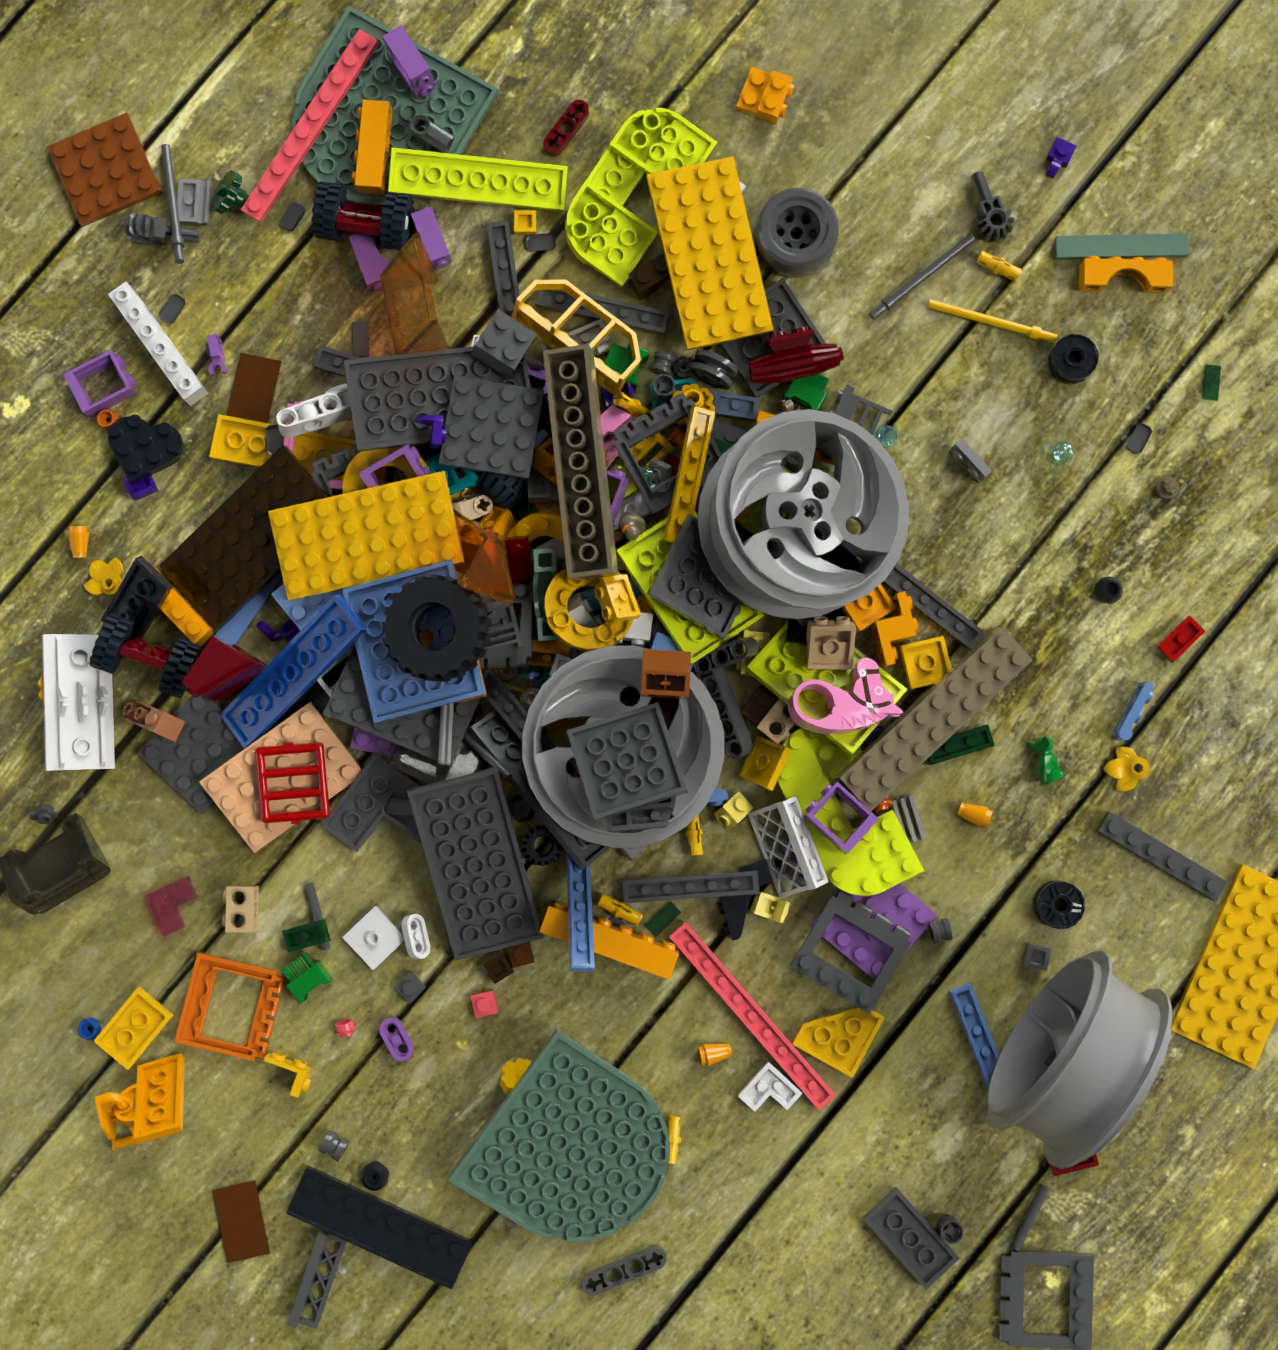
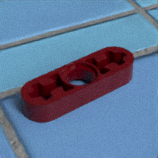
M584 100L573 101L544 138V151L547 155L551 157L559 156L589 117V106ZM581 108H583V114L578 113V115L575 117V109L580 110ZM568 123L573 128L571 132L563 133L560 127ZM558 134L560 138L557 141V148L552 147V149H550L549 143H555Z

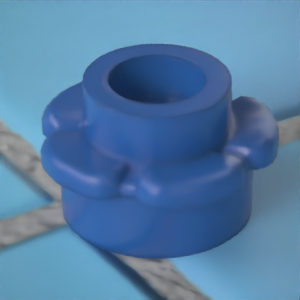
M92 1017L83 1019L78 1027L79 1035L87 1040L95 1039L96 1035H99L101 1032L98 1020Z

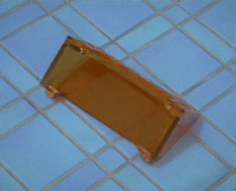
M453 508L464 562L454 564L455 570L461 574L457 583L466 589L511 606L515 599V593L503 543L499 539L500 534L489 528L484 529Z

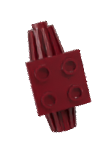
M807 326L792 329L791 334L786 335L785 331L769 334L770 338L764 340V342L770 346L773 352L748 362L752 384L780 383L817 375L840 366V361L844 360L843 350L841 347H837L836 343L809 344L811 335L815 334L814 329L808 330Z

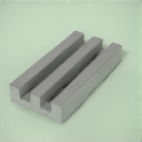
M913 795L893 800L892 809L905 832L897 804L901 803L911 838H908L909 842L925 839L926 836ZM906 801H909L914 821L918 830V836H916L912 821L908 812V808L906 805Z

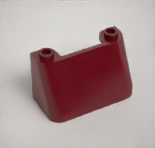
M212 636L181 683L187 686L186 691L197 698L199 695H202L215 702L217 700L222 701L248 686L267 665L235 644L232 646L226 645L220 639Z

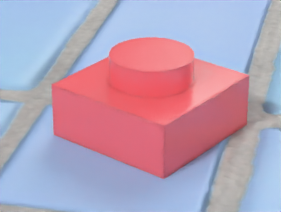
M494 990L471 995L476 1018L499 1012Z

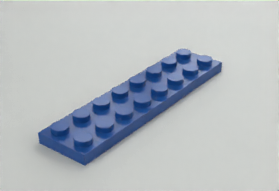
M335 595L220 714L244 749L263 736L366 631L365 627L340 595Z

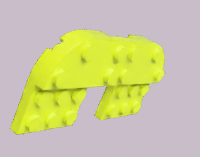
M668 109L641 110L630 116L621 126L568 208L565 218V236L573 254L583 264L586 262L622 288L628 279V274L634 270L658 233L653 227L624 208V203L644 173L651 174L704 163L717 144V141L678 113Z
M804 728L795 731L783 744V746L791 749V752L777 781L785 800L796 796L805 817L808 814L805 809L814 800L818 803L823 797L820 794L829 783L833 786L836 783L834 777L862 752L860 746L850 756L840 747L832 746L831 740L824 734L811 732ZM835 793L814 815L843 843L855 831ZM893 810L877 817L878 821L846 855L805 819L827 879L832 885L848 894L870 896L884 892L924 871Z

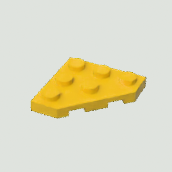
M856 1007L804 1022L792 1041V1045L853 1078L885 1017L873 1010L868 1014Z

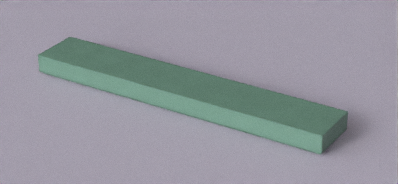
M1188 233L1056 236L1054 238L1055 260L1085 259L1089 256L1108 259L1114 256L1121 258L1187 257L1189 255Z

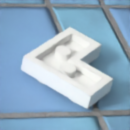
M767 1061L740 1091L738 1097L754 1112L770 1095L788 1110L800 1097L802 1091Z

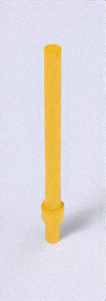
M931 299L927 307L1028 335V338L1033 340L1042 339L1055 343L1058 334L1043 331L1038 326H1025Z

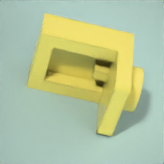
M738 791L714 813V816L722 826L730 830L754 807Z
M759 891L760 894L755 895L750 912L782 924L788 915L790 902Z

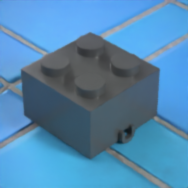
M497 310L479 337L471 355L510 379L518 365L521 366L526 358L524 356L537 334L505 313Z

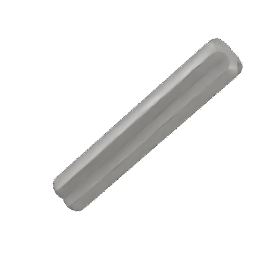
M454 703L441 706L438 763L440 765H450Z

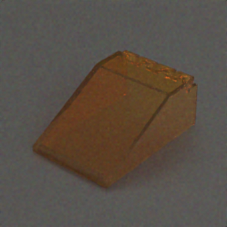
M415 233L380 274L396 355L450 349L437 319L430 285L437 283L438 278L420 233Z

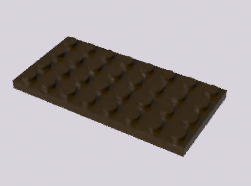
M282 445L159 566L196 612L213 629L212 632H217L281 572L268 511L329 496L289 448Z

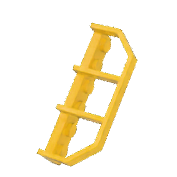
M534 280L516 299L511 318L536 333V337L552 349L576 346L580 344H577L567 333L560 331L559 328L581 305H584L608 324L589 344L593 350L613 328L630 341L633 363L622 375L610 369L601 359L594 356L597 383L612 395L621 391L626 379L635 371L641 361L636 332L567 280ZM535 290H564L576 299L554 324L547 318L539 315L530 305L524 303Z

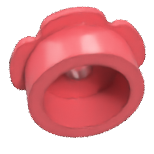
M351 1018L342 1019L335 1023L336 1031L334 1033L335 1035L340 1034L341 1038L349 1037L354 1033L353 1030L356 1029V1025Z

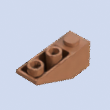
M132 698L125 705L121 717L173 742H176L185 724V721Z

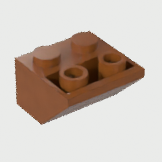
M644 649L641 697L689 699L691 652Z

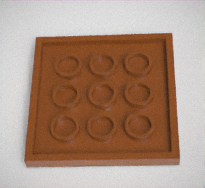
M128 113L47 146L79 224L82 227L163 193Z

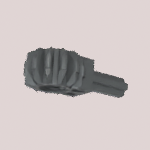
M977 171L971 175V180L980 201L976 209L978 213L977 218L979 219L976 227L981 228L979 235L986 234V241L990 237H993L994 242H997L999 237L1004 240L1008 235L1007 233H1011L1013 230L1011 224L1014 223V218L1009 217L1012 212L1011 210H1004L1005 206L1004 204L1002 205L999 195L992 197L984 173ZM990 220H997L1000 225H993Z
M138 213L130 214L124 222L125 237L131 239L132 242L166 246V240L172 236L171 226L167 225L166 218ZM180 227L181 236L184 237V241L199 242V230Z

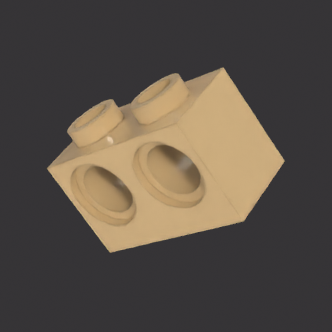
M780 698L755 729L772 742L777 744L782 742L784 744L792 734L789 731L794 724L798 725L791 717L784 715L783 708L788 704ZM771 723H778L781 726L779 735H773L770 732L769 726Z
M227 886L226 891L223 892V904H226V913L222 917V926L225 927V932L253 933L258 931L259 886ZM239 891L245 896L242 904L236 900V894ZM238 914L244 918L242 926H238L235 922Z

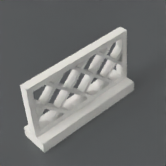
M796 796L748 813L763 856L767 860L779 898L816 889L829 882ZM776 808L779 810L782 818L781 821L773 817ZM760 814L767 819L765 826L759 823L757 815ZM771 822L779 826L777 835L769 830ZM784 830L787 831L790 839L789 842L781 838ZM767 835L775 840L773 847L767 844ZM779 843L787 848L785 856L777 851ZM792 851L795 853L798 863L790 860ZM775 857L783 861L781 869L776 867L774 863ZM787 865L795 869L793 877L785 872ZM800 873L803 874L807 885L798 881ZM783 878L791 883L787 891H785L782 884Z

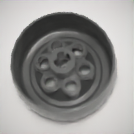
M790 188L780 191L771 197L763 206L755 227V244L759 256L765 265L773 272L790 278L805 277L821 269L830 260L837 246L839 236L838 218L830 202L821 194L805 188ZM787 216H791L793 218V222L787 223L785 221V218ZM806 217L810 220V223L803 224L801 219ZM781 229L784 231V235L779 236L776 231ZM815 232L817 237L812 239L809 237V233ZM795 234L799 235V239H793L791 235H793L794 237Z

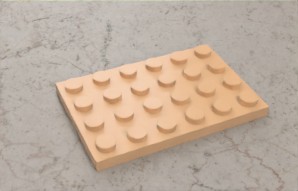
M311 701L199 781L254 853L294 825L291 824V821L266 824L261 821L255 750L257 748L282 746L286 742H294V744L323 743L329 799L353 783L363 770ZM315 752L265 756L266 769L316 765ZM314 774L267 778L268 792L318 788V776ZM319 797L269 801L270 814L311 811L320 806Z

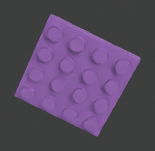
M900 883L875 895L856 896L848 894L854 898L850 905L852 908L857 901H860L874 910L870 917L871 919L878 912L893 921L890 928L891 931H893L896 924L910 931L911 935L907 941L911 942L907 951L927 928L929 921H932L937 915ZM820 913L811 922L810 927H813ZM836 913L822 937L873 979L876 978L893 949Z

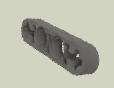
M655 1245L592 1270L584 1275L582 1289L588 1295H597L661 1269L666 1263V1252L661 1246ZM654 1252L657 1255H662L660 1262L656 1263L655 1260L648 1261L649 1267H645V1261L642 1256H646V1260H649ZM632 1260H637L641 1263L642 1267L638 1272H632L629 1269L628 1264ZM610 1269H617L620 1272V1277L612 1281L607 1277V1272ZM603 1273V1278L606 1283L605 1285H603L602 1280L596 1283V1288L594 1289L592 1288V1286H587L590 1278H592L593 1281L600 1280V1274Z

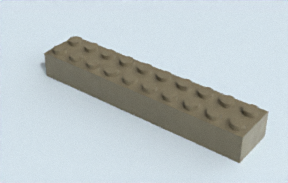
M588 344L543 351L567 577L572 581L617 576L618 567L594 352Z
M1003 626L993 629L956 663L949 672L942 676L936 684L928 689L845 766L834 779L871 812L1032 661L1031 657Z

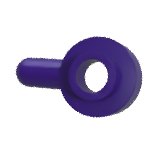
M291 619L286 621L281 629L276 632L263 620L256 624V627L272 642L282 638L286 641H291L300 632Z

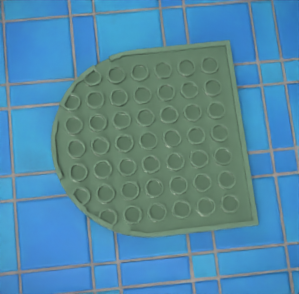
M348 5L299 87L294 102L295 109L292 118V129H294L357 31L360 29L377 39L379 45L302 162L318 184L320 181L344 184L347 190V201L384 207L383 202L389 187L392 147L439 152L428 144L414 139L410 127L411 119L416 115L426 116L429 122L454 137L452 147L447 153L462 155L498 95L499 90L495 86L413 42L430 67L436 87L429 95L421 96L417 99L389 57L382 36L392 31V29ZM363 99L389 101L393 110L385 195L360 194L355 185L352 184L353 171L356 172L357 166L354 163V152L358 150L359 145L356 141V131L360 129L361 121L358 120L359 107L362 108ZM420 125L416 130L419 132L424 131L426 126ZM413 197V200L416 201L422 197Z
M556 1029L449 1174L448 1181L536 1235L548 1239L551 1237L566 1239V1242L595 1240L616 1233L618 1228L630 1221H635L647 1210L658 1195L665 1180L668 1166L666 1162L670 1160L668 1130L657 1103L642 1085Z

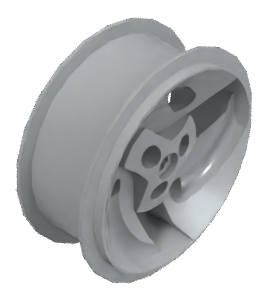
M806 409L782 412L759 422L740 437L736 444L721 455L708 473L700 494L697 524L701 547L711 570L728 592L748 607L772 617L798 620L822 616L868 595L887 578L898 562L907 538L909 506L905 484L893 458L878 439L857 423L837 414ZM815 450L833 460L834 478L818 469H811ZM784 457H792L797 461V473L791 474L782 469L781 462ZM812 489L819 493V498L814 496ZM763 499L760 517L764 531L751 536L742 544L735 528L734 519L745 508ZM779 509L786 511L787 519L779 515ZM852 518L859 522L861 527L859 535H854L847 531L845 525L847 519ZM814 529L821 532V539L815 536ZM768 540L775 541L780 546L781 553L777 559H774L767 549ZM840 544L853 555L861 558L862 562L855 572L842 569L819 557L832 551Z
M607 646L585 652L562 665L540 688L529 708L522 733L524 768L529 786L543 810L570 833L585 841L611 848H639L663 841L685 828L707 805L718 785L725 758L724 729L717 705L704 684L690 671L689 699H679L678 710L668 731L688 793L676 796L675 807L668 820L667 827L608 832L607 818L597 822L594 821L581 777L573 778L566 770L568 762L575 758L572 748L556 747L542 752L543 734L548 728L565 720L589 718L586 724L648 705L652 697H641L643 650L647 648L639 646ZM628 687L635 688L640 693V700L631 707L625 706L620 701V693Z
M1093 951L1071 961L1058 971L1042 988L1010 1034L997 1060L988 1088L987 1117L991 1126L1004 1130L1016 1125L1044 1141V1155L1048 1163L1059 1169L1072 1167L1081 1161H1085L1098 1153L1119 1133L1137 1110L1153 1084L1165 1058L1170 1041L1172 1027L1170 997L1161 989H1148L1137 993L1112 974L1111 958L1103 951ZM1055 1047L1057 1056L1052 1064L1047 1066L1044 1062Z

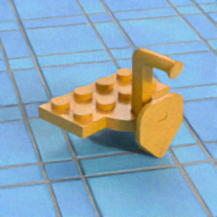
M182 1053L138 1065L137 1083L126 1088L120 1094L104 1092L95 1096L100 1125L107 1138L112 1140L113 1151L118 1148L134 1144L138 1145L183 1132L185 1058ZM117 1121L127 1126L132 1134L115 1138Z

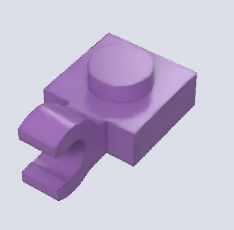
M216 334L207 335L206 351L208 356H211L213 359L208 366L209 373L214 377L215 369L221 367V372L227 374V368L224 364L225 357L222 340Z

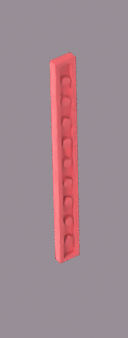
M360 29L357 31L242 206L241 211L260 224L263 222L379 45L377 39Z
M686 921L669 935L670 939L819 1111L836 1097L831 1088Z

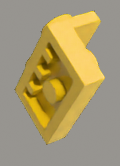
M627 574L603 577L595 586V597L599 600L602 616L606 620L608 628L614 627L619 621L638 619L641 616Z

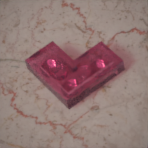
M189 876L145 895L163 937L186 927L177 906L198 897Z

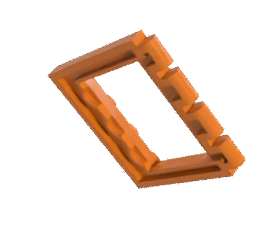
M198 952L174 1042L255 1061L256 1057L264 1058L269 1042L261 1040V1038L271 1037L275 1022L274 1019L267 1018V1015L276 1016L280 997L273 996V992L282 994L286 978L278 976L279 971ZM218 970L262 980L246 1045L201 1035Z

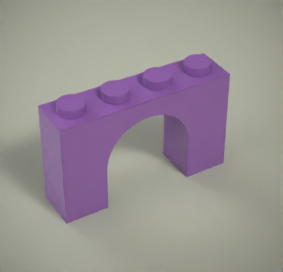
M432 206L411 214L420 243L416 254L406 262L392 263L385 260L379 254L373 236H367L364 233L349 236L370 292L382 291L393 283H404L409 277L423 276L428 270L434 268L442 269L452 262Z

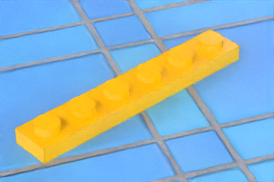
M695 406L691 407L663 541L673 543L686 516L689 514L694 516L715 416L714 411Z

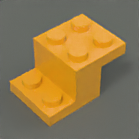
M906 591L896 593L890 598L896 606V609L893 610L894 617L876 621L870 625L879 667L882 669L894 665L895 659H897L896 648L891 646V644L910 640L916 636V631H918L917 620L912 618L911 609H913L912 599L910 596H907Z

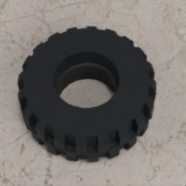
M441 575L420 576L415 578V582H407L401 586L403 590L400 593L395 592L391 597L393 601L391 606H386L384 612L387 615L386 622H382V630L386 632L383 642L385 647L390 649L388 653L390 658L399 664L398 667L404 672L410 673L413 677L429 681H451L453 678H460L466 675V671L473 670L478 665V659L485 656L487 650L484 648L486 643H490L491 635L488 634L489 627H492L491 618L487 617L488 608L480 600L481 596L475 590H472L469 585L454 578ZM434 607H444L450 610L455 618V634L452 641L445 648L436 651L430 650L420 640L419 624L427 611Z

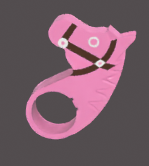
M863 658L853 667L851 674L854 684L851 685L849 692L824 681L812 679L801 683L791 694L788 701V712L792 720L798 726L820 734L837 735L862 730L875 725L885 717H899L903 711L893 704V694L882 685L879 667L871 658ZM805 690H813L820 693L827 702L828 710H830L829 715L819 720L805 716L798 706L799 693Z

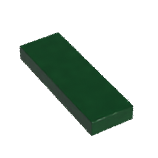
M989 725L952 735L927 758L929 765L995 746Z

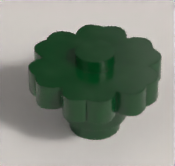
M230 170L220 180L214 191V197L211 200V208L221 215L229 207L241 211L242 206L249 197L247 192L240 188L242 184L241 175Z

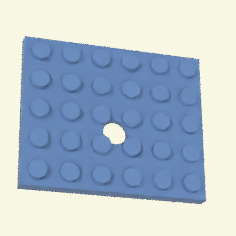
M452 560L342 590L346 604L366 629L355 641L374 723L485 695L479 665L473 670L466 671V675L460 678H453L451 681L442 682L419 679L398 667L399 664L393 661L388 654L390 652L389 647H385L383 642L386 632L382 630V622H386L387 617L384 612L386 606H391L393 602L391 597L395 592L400 593L403 590L401 586L407 582H415V578L420 576L441 575L458 580ZM444 607L430 609L420 621L419 634L423 630H429L433 635V643L427 647L428 649L441 650L454 637L456 630L455 618L452 612Z

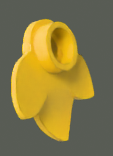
M115 557L108 564L100 560L91 562L89 574L92 578L84 584V588L96 596L103 593L109 596L115 595L122 583L123 565L121 561Z
M1117 747V759L1109 761L1103 767V770L1109 776L1118 779L1116 783L1117 791H1129L1136 787L1139 779H1143L1149 774L1150 764L1145 758L1138 757L1133 749ZM1136 764H1141L1143 766V770L1141 772H1136L1134 770V766Z

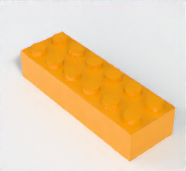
M556 901L555 904L551 903L539 932L569 943L568 905ZM600 916L598 920L592 918L595 953L670 980L679 955L676 944L666 940L659 943L654 941V936L641 932V935L632 933V928L620 924L619 928L611 925V920Z

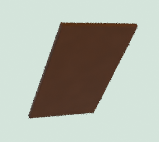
M241 353L226 416L268 423L282 361Z
M256 1180L213 1190L227 1263L270 1254Z

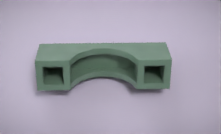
M556 548L530 549L534 638L537 641L559 640L549 628L544 613L546 591L557 573Z

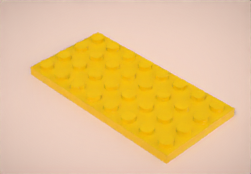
M734 156L647 174L646 178L686 350L773 332L774 329Z
M444 471L268 511L288 601L361 585L447 560H452L453 564L464 562Z
M1240 864L1172 1018L1171 1031L1255 1069L1278 1016V880Z

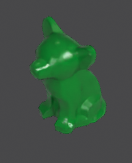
M1049 736L1039 738L1035 743L1031 741L1026 743L1031 751L1039 754L1037 769L1040 786L1066 776V772L1060 770L1057 757L1052 752L1054 741Z

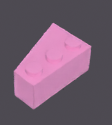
M614 405L601 414L607 469L618 456L612 443L616 441L612 432L624 425H627L631 432L634 431L630 425L634 418Z

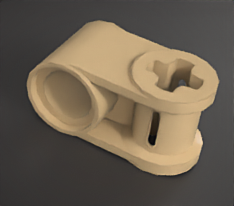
M474 492L451 500L456 525H462L490 513L493 507V501L487 495L480 492Z

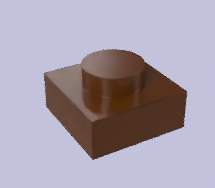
M530 942L507 947L512 968L535 963Z

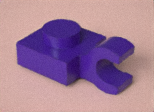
M1056 137L1046 158L1051 161L1046 175L1054 179L1060 166L1066 168L1077 145Z

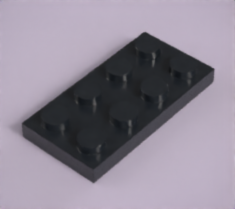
M139 556L132 563L101 621L104 623L110 613L134 622V626L129 639H134V637L143 639L173 586L143 556Z

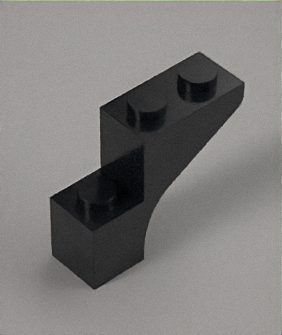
M766 859L739 866V872L758 871L759 887L773 882ZM752 894L721 896L720 901H717L720 915L725 914L727 921L723 923L726 937L731 936L732 941L739 939L742 935Z

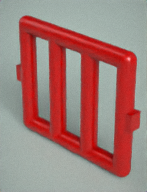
M286 742L282 746L259 747L255 750L260 812L263 823L291 821V824L301 823V820L323 819L330 816L323 743L294 744V742ZM315 752L316 765L266 769L265 756ZM314 774L318 776V788L268 792L267 778ZM319 797L320 810L270 814L269 801Z

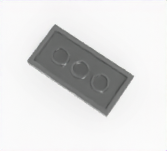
M897 1187L893 1188L862 1217L925 1290L960 1259Z

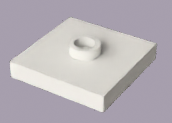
M377 906L369 911L342 937L372 970H375L405 941L403 933Z

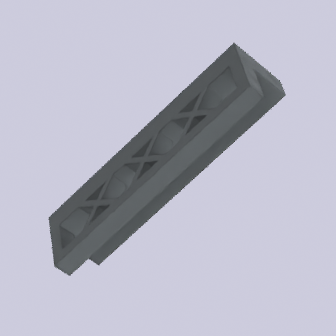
M323 1230L320 1231L287 1324L288 1326L296 1328L300 1323L315 1329L318 1328L347 1241ZM328 1239L341 1243L339 1250L331 1255L326 1247ZM328 1260L332 1271L323 1277L319 1270V1265ZM321 1283L324 1294L315 1299L311 1291L312 1286ZM311 1305L314 1306L317 1313L315 1321L302 1317L305 1308Z

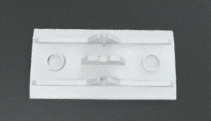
M42 635L45 771L115 769L112 674L89 665L92 650L99 635Z

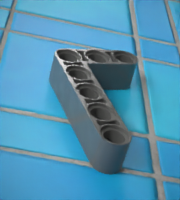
M752 637L737 639L719 646L693 663L697 678L704 684L717 705L724 729V750L731 759H739L749 755L753 750V743L724 668L753 657L757 653L758 643ZM742 644L745 645L746 652L743 651ZM724 652L727 654V660L724 658ZM706 660L709 663V668L706 666ZM714 681L717 684V689L714 687ZM722 702H723L724 705H725V710L722 708V705H721ZM729 723L732 724L733 731L730 729ZM737 743L741 747V752L737 748Z

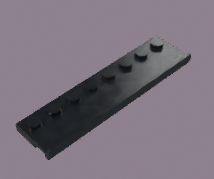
M309 1165L306 1167L286 1211V1214L449 1289H453L473 1243L471 1239Z

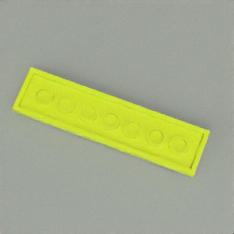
M392 147L388 192L409 194L413 197L564 212L568 166Z

